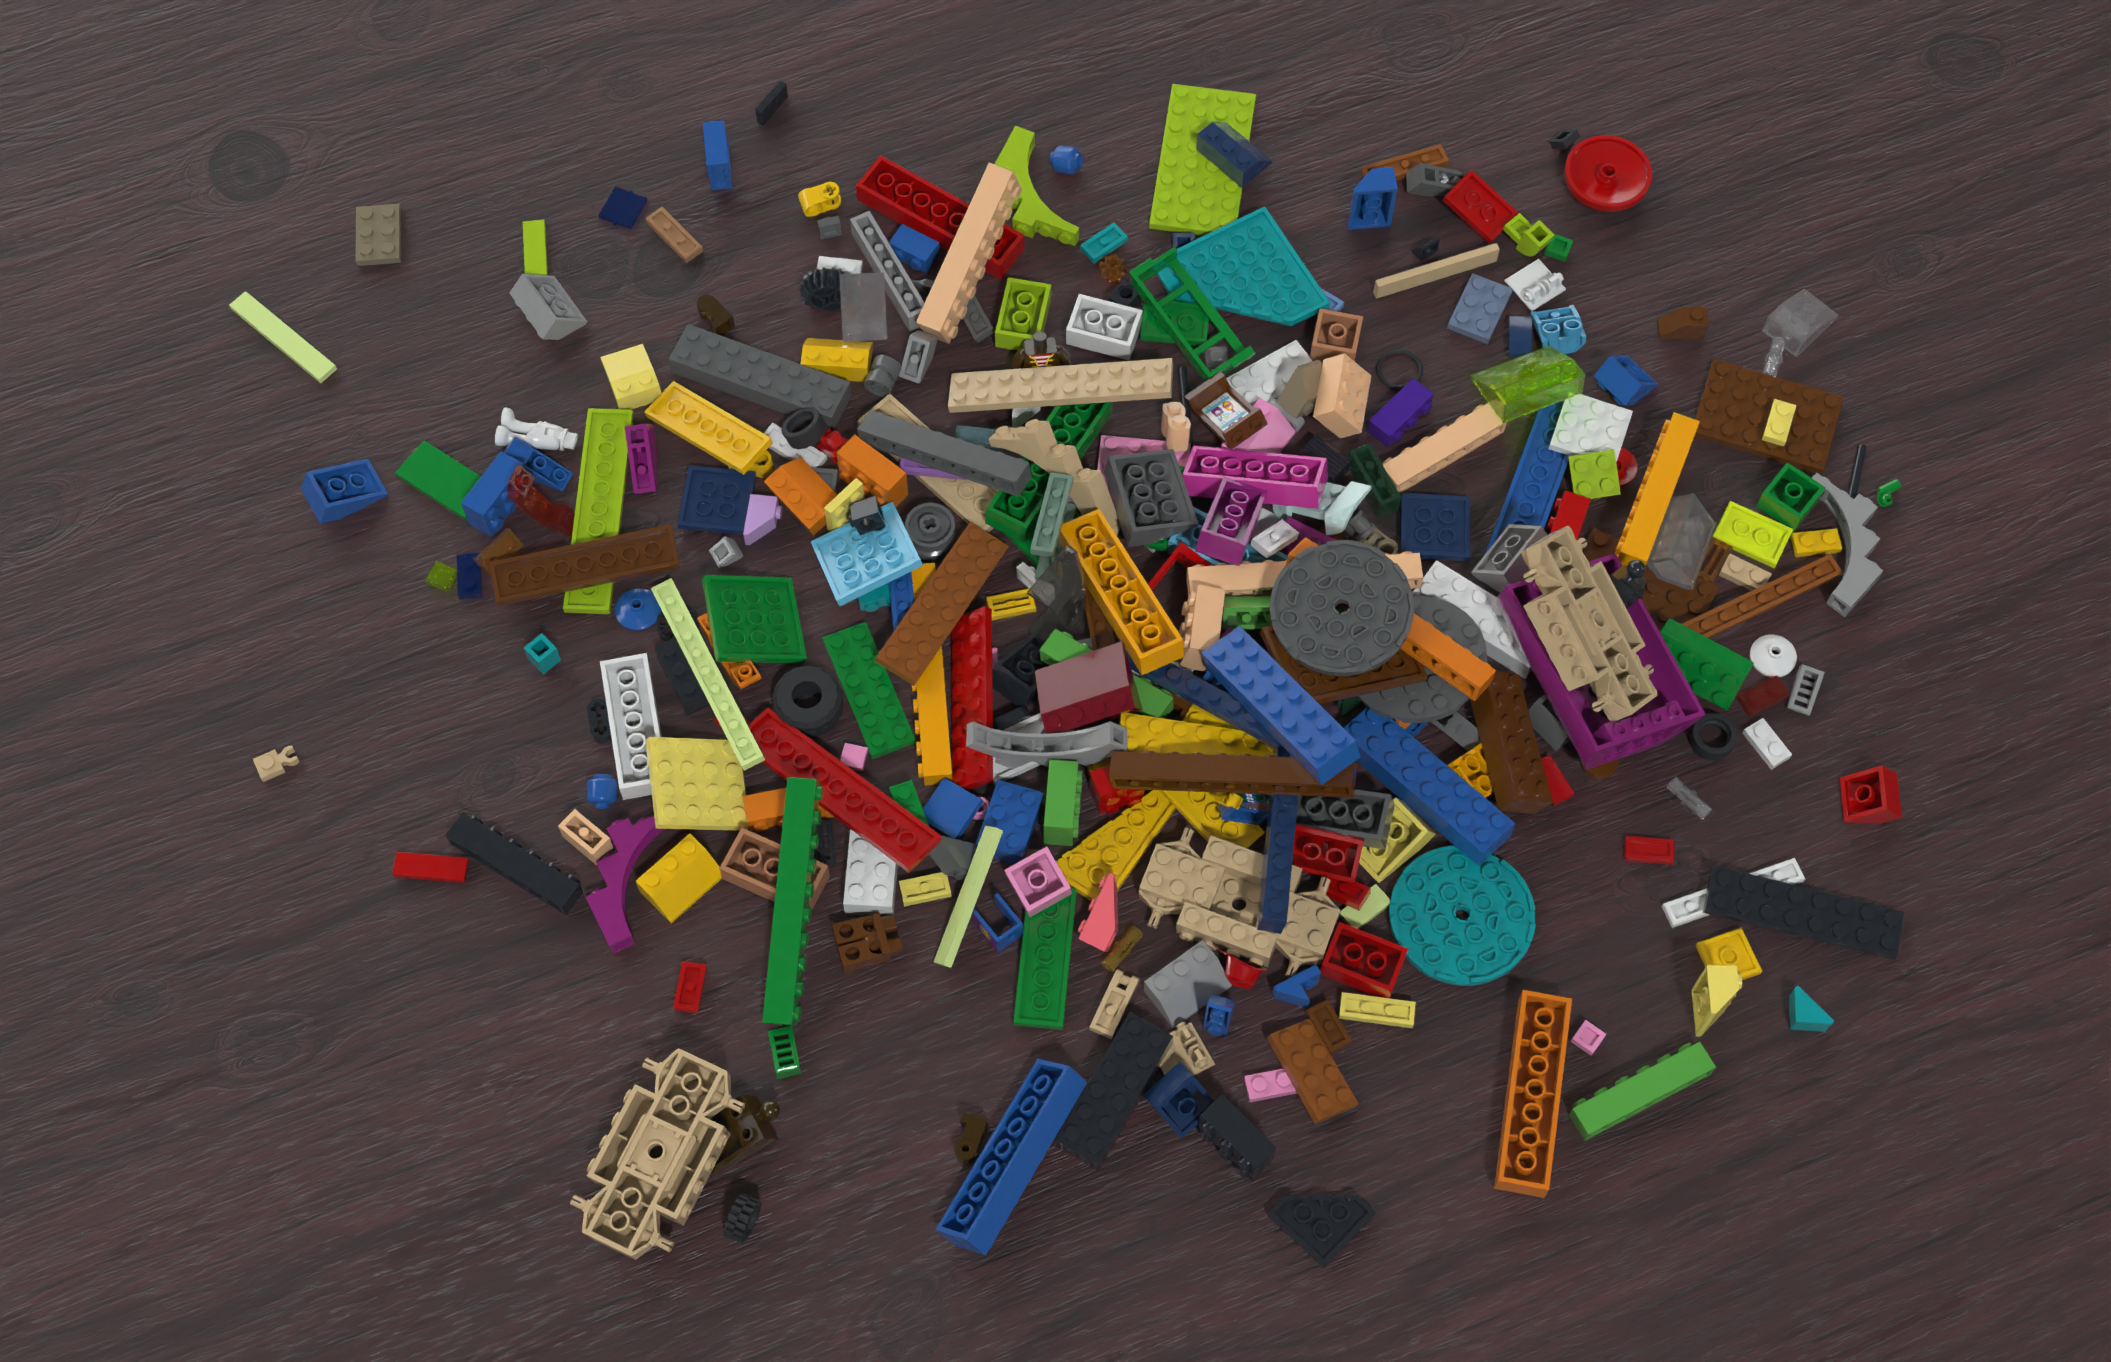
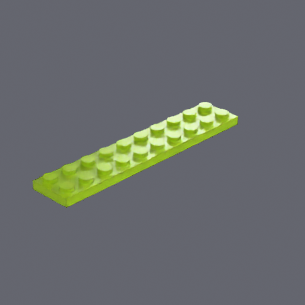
M588 408L571 545L620 535L629 460L625 427L633 426V410ZM614 582L565 592L564 613L610 614Z

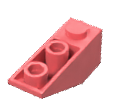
M1109 873L1108 876L1105 875L1099 885L1101 892L1098 898H1093L1088 910L1091 913L1087 920L1084 919L1078 929V933H1080L1078 939L1104 952L1109 951L1119 930L1117 875L1114 873Z

